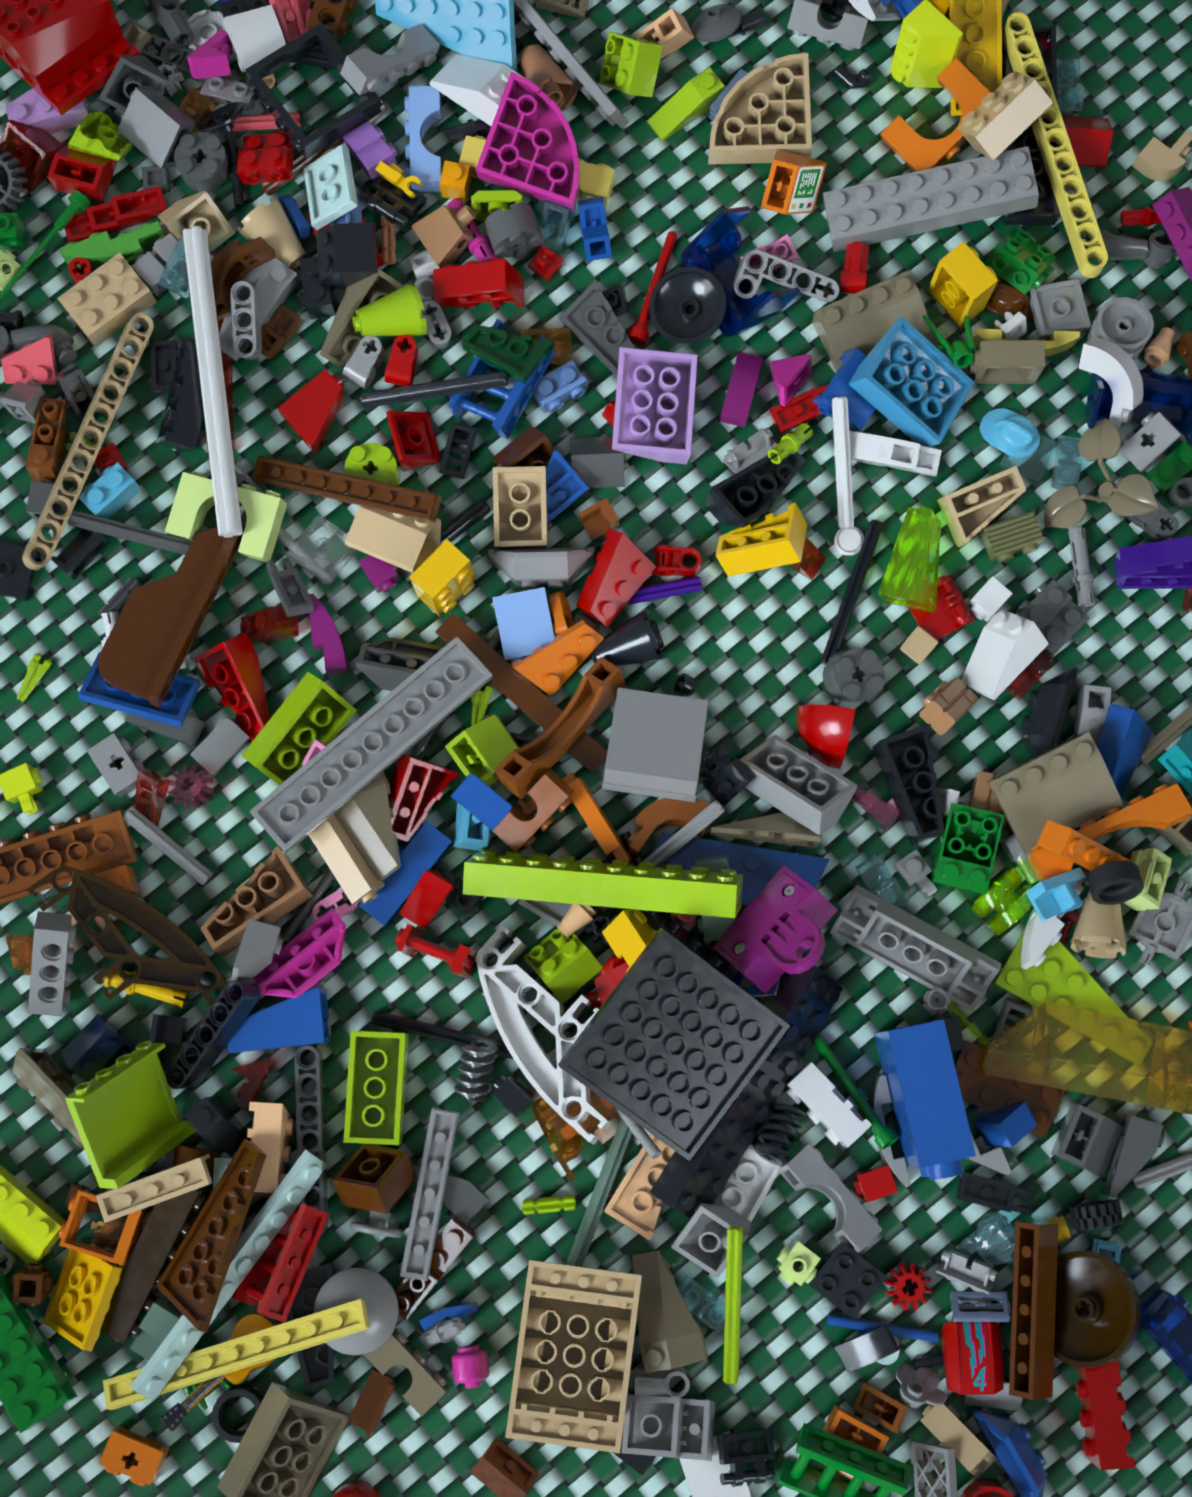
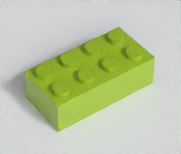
M307 672L241 756L280 786L303 766L302 762L314 740L330 744L357 709L325 682Z
M351 1031L344 1143L402 1144L409 1034Z

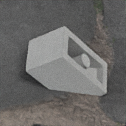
M17 381L1 397L0 403L15 419L35 423L40 398H49V396L42 389V385L36 382L27 381V383Z

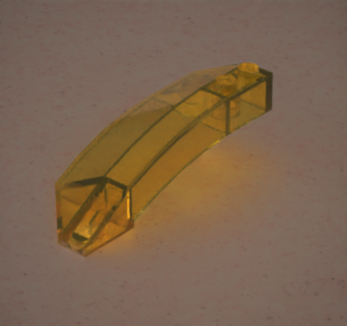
M1043 1003L1029 1017L1020 1020L1007 1030L1008 1033L997 1041L994 1040L986 1047L982 1070L983 1075L1192 1116L1191 1031L1099 1012Z

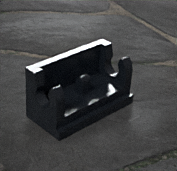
M82 529L57 557L53 556L51 560L75 580L110 542L101 533Z

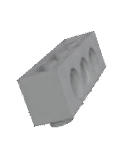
M40 911L37 913L33 937L28 1014L61 1017L63 1006H69L71 990L66 989V985H71L72 969L67 967L68 964L73 963L74 948L69 947V943H74L76 926H71L72 915Z

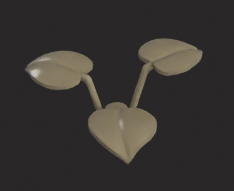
M1108 419L1099 420L1084 432L1079 441L1081 456L1087 461L1098 459V464L1107 482L1099 487L1098 496L1080 495L1079 490L1075 486H1065L1054 492L1048 500L1044 512V523L1047 528L1065 529L1079 524L1087 512V505L1083 501L1085 499L1093 500L1097 503L1103 501L1113 512L1120 516H1139L1159 509L1153 487L1146 477L1140 474L1129 475L1123 478L1118 486L1114 483L1105 467L1103 459L1114 458L1121 447L1120 432L1112 421Z

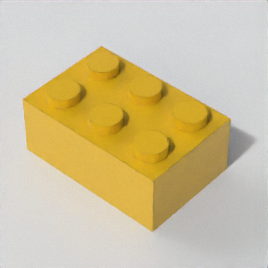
M963 241L939 260L927 291L954 322L962 328L965 325L964 316H969V321H971L985 309L998 279L994 270L989 266H985L979 259L977 251L973 247H968Z
M448 539L409 577L416 595L439 617L443 613L448 614L456 606V600L462 594L465 596L475 586L473 582L476 580L470 560Z

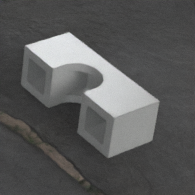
M822 0L794 1L787 29L793 30L792 32L795 35L805 37L808 34L817 37L816 39L822 43H831L832 41L841 44L840 46L847 50L860 49L869 19L855 8L847 6L842 19L838 22L830 23L821 16Z

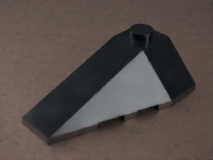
M798 452L789 454L780 464L771 462L777 454H774L771 458L768 456L711 487L705 507L720 524L741 528L749 525L768 511L805 465L806 461Z

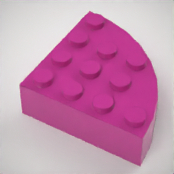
M511 72L475 170L477 176L481 180L509 190H515L520 194L575 213L580 193L581 172L577 146L570 125L560 108L538 86L530 80Z

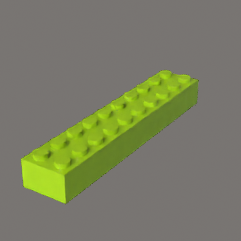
M480 849L479 852L473 854L472 857L464 862L463 894L727 918H735L742 906L743 875L737 874V871L732 869H721L720 873L709 872V868L693 867V870H682L680 865H666V868L655 867L654 863L641 862L639 866L628 865V861L613 860L612 864L601 863L599 858H586L585 861H575L573 856H559L558 859L548 858L547 854L542 853L532 854V857L522 856L521 852L515 853L514 851H507L506 855L495 854L496 851L492 849Z

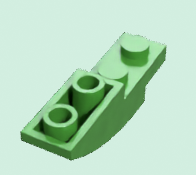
M158 221L154 223L148 222L139 229L131 232H122L113 239H111L107 231L94 233L85 240L67 244L59 252L68 265L74 258L83 257L90 262L92 268H99L119 252L128 264H132L138 256L145 254L144 249L154 246L159 238L165 237V233Z

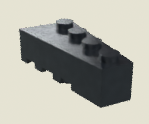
M929 724L882 739L872 747L911 846L933 839L945 832L940 797L937 794V776L934 773L933 749L930 746Z
M333 1261L306 1270L287 1316L288 1322L314 1314L316 1297L324 1283L333 1276ZM323 1343L296 1352L306 1391L334 1383L333 1348Z

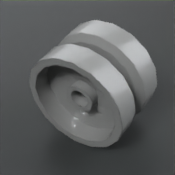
M1127 297L1114 298L1106 302L1099 310L1089 329L1087 339L1090 340L1095 336L1111 341L1126 351L1134 361L1152 336L1154 328L1152 314L1145 305L1135 299Z

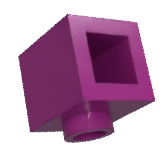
M371 555L358 561L377 593L390 591L397 585L396 582L400 580L397 574L400 568Z

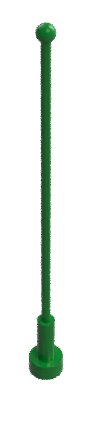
M77 190L71 193L68 197L71 203L53 224L55 227L2 290L0 301L58 231H62L79 210L85 212L86 208L91 205V202Z

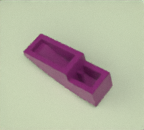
M738 352L720 422L745 428L763 357Z
M309 594L314 605L313 612L310 613L312 645L316 651L324 650L325 671L328 675L349 674L348 658L339 631L319 599L314 594Z

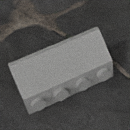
M777 735L772 736L739 760L755 778L745 787L747 790L819 836L838 822L857 790V784Z

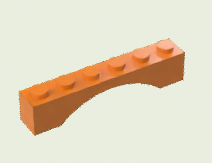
M1177 783L1170 787L1168 784H1164L1153 790L1154 794L1147 798H1144L1142 795L1131 800L1128 803L1129 806L1122 810L1119 807L1111 809L1104 814L1105 818L1097 822L1095 819L1086 821L1079 826L1081 829L1077 832L1095 841L1105 834L1124 828L1152 827L1166 830L1189 819L1192 815V808ZM1037 845L1031 849L1032 853L1029 854L1027 859L1039 882L1070 871L1074 864Z

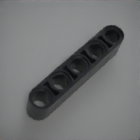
M232 980L225 985L166 1072V1080L169 1087L172 1089L194 1088L202 1082L259 1000L261 991L257 982L254 980Z

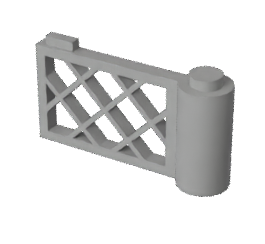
M913 1441L912 1446H910L911 1464L914 1467L915 1497H945L941 1491L943 1485L947 1490V1497H957L955 1448L923 1441ZM923 1450L929 1459L927 1464L923 1460ZM942 1454L945 1455V1468H943L939 1461ZM933 1468L939 1476L937 1481H935L931 1474ZM925 1480L931 1489L929 1493L925 1490Z

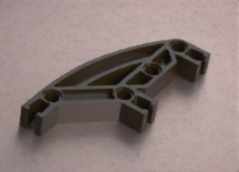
M61 866L26 889L31 896L35 897L38 895L36 889L48 882L52 884L57 894L47 903L42 901L37 903L43 912L66 895H69L67 909L103 957L117 959L93 977L96 984L101 985L104 983L103 977L113 971H117L124 980L114 990L106 989L103 992L108 1000H111L135 983L200 992L208 1004L212 1006L215 1000L210 992L219 985L225 987L228 983L227 979L205 951L180 926L153 905L117 884L77 868ZM61 872H67L71 875L72 883L69 887H61L58 884L57 877ZM109 914L139 931L170 958L138 954ZM95 916L102 917L105 921V928L101 931H94L90 927L91 918ZM129 960L136 962L138 971L133 975L126 974L122 969L124 962ZM206 971L213 972L216 976L215 982L210 986L203 985L200 981V976Z

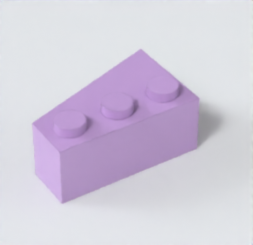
M33 88L5 106L11 130L20 143L77 127L90 113L85 98L61 116Z

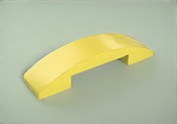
M976 329L972 336L973 342L977 347L981 341H1045L1002 339V329ZM1054 331L1049 341H1045V357L1061 353L1073 347L1080 337V332Z

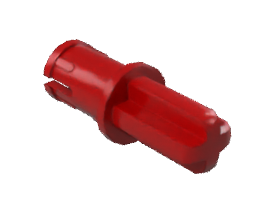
M1149 206L1140 210H1124L1120 215L1122 226L1143 225L1144 227H1149L1150 224H1162L1155 209H1150Z

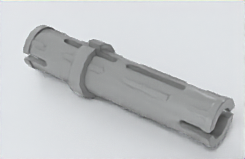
M1076 527L1068 530L1074 569L1072 582L1076 587L1078 607L1085 608L1095 605L1092 589L1094 576L1091 575L1085 528Z

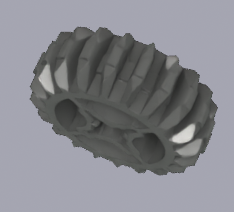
M0 148V193L5 195L0 199V213H10V209H18L16 201L24 202L20 194L21 192H28L26 188L22 187V183H26L28 180L21 177V174L26 170L23 167H18L19 159L12 158V153L9 151L3 152L2 148ZM7 175H8V179H9V185H8L7 182H6V176H7Z

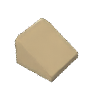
M918 625L901 645L900 650L920 665L939 641Z

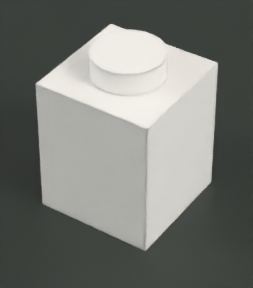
M992 576L971 599L968 606L976 618L984 619L988 622L1013 593Z

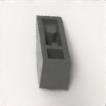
M1124 1114L1121 1125L1123 1129L1115 1147L1103 1191L1104 1195L1115 1198L1156 1153L1157 1147L1160 1148L1162 1146L1165 1133L1162 1132L1163 1125Z

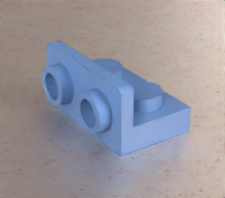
M571 360L543 376L532 395L544 414L548 411L555 412L569 399L573 398L575 400L583 396L588 389V380L585 376H582L574 361Z

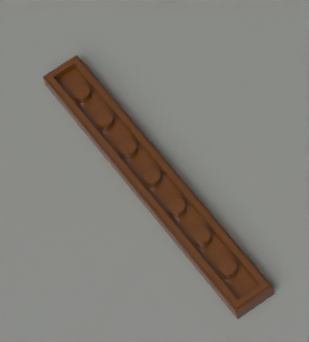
M259 455L252 481L430 522L436 521L442 496Z
M454 613L435 631V634L447 644L455 637H458L491 672L493 678L489 682L544 732L562 714L563 711L522 674L516 671L509 662ZM586 732L567 750L591 774L596 771L607 757V751Z

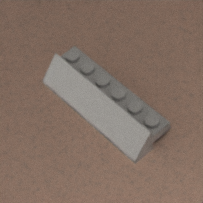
M856 885L850 897L846 900L830 930V934L926 987L930 989L933 987L943 988L950 995L952 1001L972 1012L984 997L988 986L1002 965L998 961L859 885Z

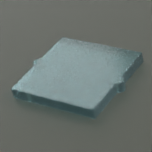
M1040 435L1039 446L1031 456L1021 459L1013 458L1004 453L999 466L1005 469L1017 466L1021 476L1039 483L1057 442Z

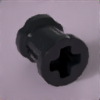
M0 310V325L6 330L23 328L24 316L22 311L16 310L13 313L1 312Z

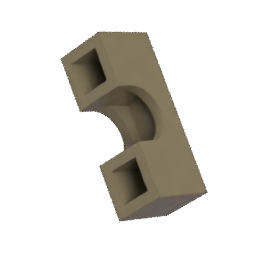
M397 1328L382 1346L364 1354V1356L382 1375L395 1365H402L410 1370L413 1379L412 1385L405 1391L402 1397L422 1417L446 1393L448 1389L445 1385L447 1380L438 1370L433 1372L426 1365L428 1362L427 1358L418 1349L413 1351L407 1345L408 1338Z

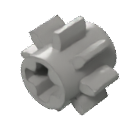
M162 62L158 69L169 80L162 94L166 93L172 97L178 90H182L179 82L183 81L184 77L181 72H178L175 64L169 66Z

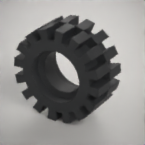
M1118 1199L1085 1202L1069 1207L1073 1230L1101 1229L1124 1223Z

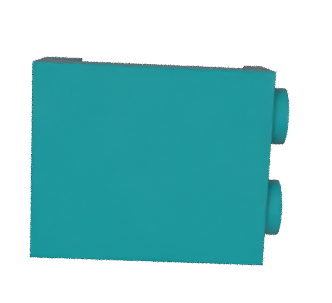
M1191 727L1158 761L1192 796Z

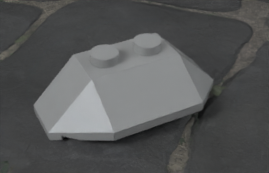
M594 547L489 549L490 561L516 586H521L522 589H536L540 585H548L550 589H561L563 585H569L594 560Z

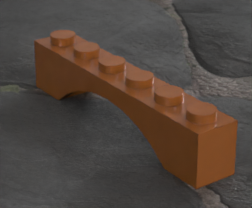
M600 657L583 675L574 696L556 721L535 740L513 750L495 769L501 785L522 799L613 702L617 696L618 688H626L621 669Z

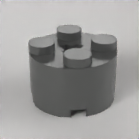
M206 132L184 134L180 138V142L175 149L174 160L183 181L192 190L199 193L202 191L211 193L218 190L217 187L223 182L224 184L227 182L230 173L228 170L229 159L219 138Z
M527 203L511 204V209L505 212L500 208L490 214L485 220L486 231L496 257H515L516 260H521L529 256L530 250L544 242L535 213Z
M865 648L843 649L835 652L828 659L829 661L823 670V682L826 690L832 696L844 702L871 699L884 687L883 665L874 651Z

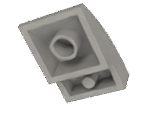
M627 1394L622 1453L712 1461L715 1402L710 1400Z

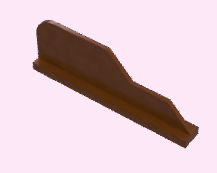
M241 516L242 532L244 533L247 518ZM218 527L197 533L176 574L133 588L98 657L100 674L108 684L147 699L151 705L161 708L238 553L243 534L224 538L223 536H218Z

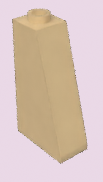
M333 813L313 830L309 836L350 902L354 904L363 901L364 904H367L378 897L377 891L385 885L383 881H378Z

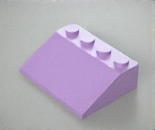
M619 348L612 440L613 450L659 462L688 463L691 455L698 355Z

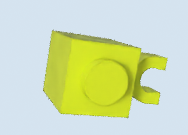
M25 763L0 774V787L7 801L13 804L20 801L23 812L25 814L28 813L29 816L39 812L32 796L43 791L40 784L43 782V778L37 767L34 768Z

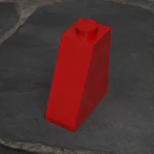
M326 369L278 407L283 419L314 454L319 450L345 398L342 389L344 383L335 373L331 376Z

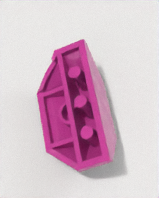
M333 908L282 947L279 955L274 954L272 963L251 979L258 983L261 995L298 998L341 964L346 925Z

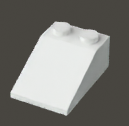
M456 54L430 81V85L492 126L510 73L513 72L519 76L521 75L502 63Z
M1001 609L983 628L961 681L967 688L995 700L1049 643L1033 621Z

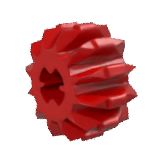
M900 1262L898 1263L899 1273L892 1268L889 1270L894 1279H885L884 1283L893 1287L887 1289L885 1293L887 1296L895 1295L891 1301L894 1306L902 1301L901 1308L907 1311L911 1302L913 1309L918 1310L917 1300L926 1304L928 1300L922 1296L923 1293H932L931 1288L924 1286L932 1281L931 1277H922L925 1269L919 1267L915 1271V1263L909 1262L907 1271L904 1264ZM907 1279L910 1282L914 1283V1285L911 1286L910 1293H908L905 1289H903L902 1291V1287L906 1286L905 1281Z

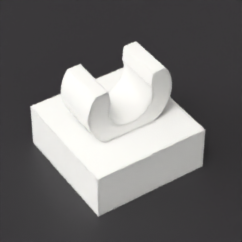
M1005 312L1004 315L1007 322L1004 324L998 320L995 321V329H1002V339L1018 340L1027 333L1026 317L1020 312L1014 316L1010 312Z
M952 789L937 790L938 797H940L943 819L947 818L951 803H966L965 798L959 797V791Z

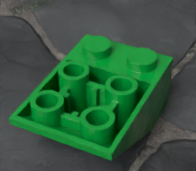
M951 803L944 825L945 832L941 835L935 854L930 881L987 895L1005 815Z

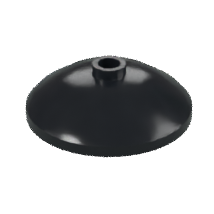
M681 267L667 273L656 284L649 303L650 316L658 332L669 341L683 345L696 344L712 336L722 324L727 308L726 295L718 279L710 272L697 267ZM689 307H695V311L692 314H687Z

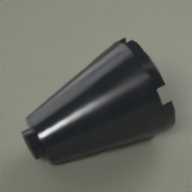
M645 609L604 636V639L591 652L593 662L595 663L600 657H603L615 666H623L666 659L667 654H661L660 649L664 648L665 645L655 619L649 621L647 615L651 614L650 610Z

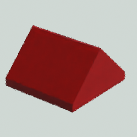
M1061 115L1078 166L1105 168L1113 135V128L1109 119Z
M391 410L386 412L403 472L441 461L434 431L427 412Z

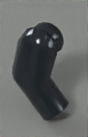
M839 66L833 73V76L848 89L865 88L870 84L872 73L868 69H862L859 74H850L842 66Z

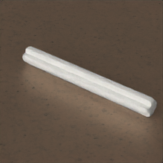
M835 397L832 399L838 526L840 528H851L854 526L848 399L847 397Z

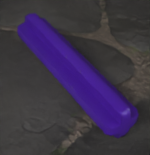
M696 576L639 587L627 604L631 605L698 592L702 590V582L700 577Z

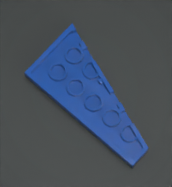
M662 832L653 852L674 834ZM692 838L662 864L680 865L682 870H691V866L695 865V860L698 857L728 854L730 869L736 870L737 874L743 875L742 905L748 907L783 865L816 888L830 859Z

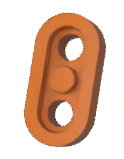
M561 591L550 595V601L548 602L549 611L555 621L552 627L556 636L574 625L569 602Z

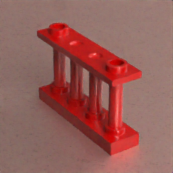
M407 924L405 929L400 928L395 940V944H398L397 950L413 958L417 950L447 962L451 966L449 971L460 977L469 978L477 953L471 948L459 944L458 949L453 948L450 950L421 939L423 933L410 924Z
M301 1203L299 1210H297V1206L232 1296L234 1300L255 1307L258 1306L260 1301L258 1313L284 1323L329 1216V1213ZM292 1221H294V1222H293V1225H292V1227H291V1230H290V1232H289V1235H288V1237H287L286 1235H287V1233H288V1231H289V1228H290V1226H291V1223H292ZM283 1247V1249H282V1251H281V1254H280V1256H279V1259H278V1261H277V1264H276L275 1262H276V1260H277V1257H278V1255H279V1252H280L281 1248ZM270 1274H272V1276H271V1278H270V1281H269V1283H268V1285H267V1288H266V1290H264V1289H265V1286H266V1284H267V1281H268V1279H269V1277H270Z

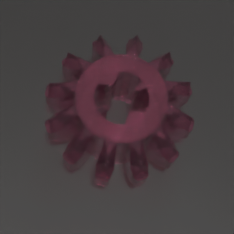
M193 764L190 770L186 765H183L182 774L174 771L173 775L177 778L176 781H168V785L175 787L168 792L169 796L176 797L174 803L176 805L183 803V808L189 810L192 804L196 809H200V800L208 803L209 799L205 797L206 793H214L212 788L207 787L214 782L211 777L206 778L208 771L206 769L199 771V766ZM190 782L196 784V786L192 787L193 792L186 790L190 787Z

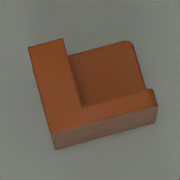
M607 498L579 513V520L592 541L605 535L608 529L614 530L619 527V518Z

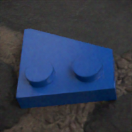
M557 448L553 451L546 467L548 521H551L589 489L586 482Z

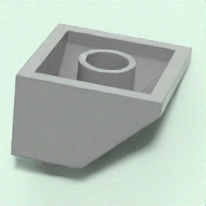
M251 919L248 920L233 966L231 981L251 980L272 963L274 954H280L284 939L279 938L280 927Z

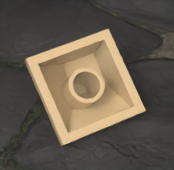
M206 191L178 200L158 215V218L168 232L183 247V230L191 229L193 226H200L202 229L207 230L209 253L235 234V231Z

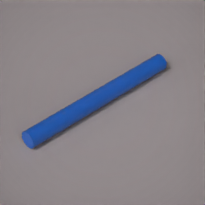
M830 1313L827 1315L826 1322L827 1325L862 1331L885 1324L884 1322L860 1318L853 1319L848 1316ZM887 1323L893 1336L938 1342V1331Z

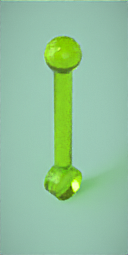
M951 1001L948 1004L947 1011L953 1012L978 1037L979 1043L982 1046L988 1045L990 1041L988 1036L982 1035L957 1009V1004Z

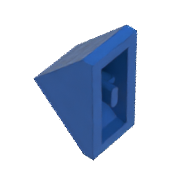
M1023 1100L975 1120V1125L987 1146L1012 1148L1037 1126V1122L1026 1101Z

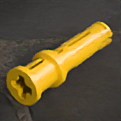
M123 970V971H124L126 974H128V975H133V974H135V973L137 972V971L128 972V971ZM113 971L105 977L104 987H117L124 980L117 971ZM135 983L125 989L128 995H134L136 992L179 1006L182 1009L186 1001L177 999L176 996L188 999L189 995L188 991Z

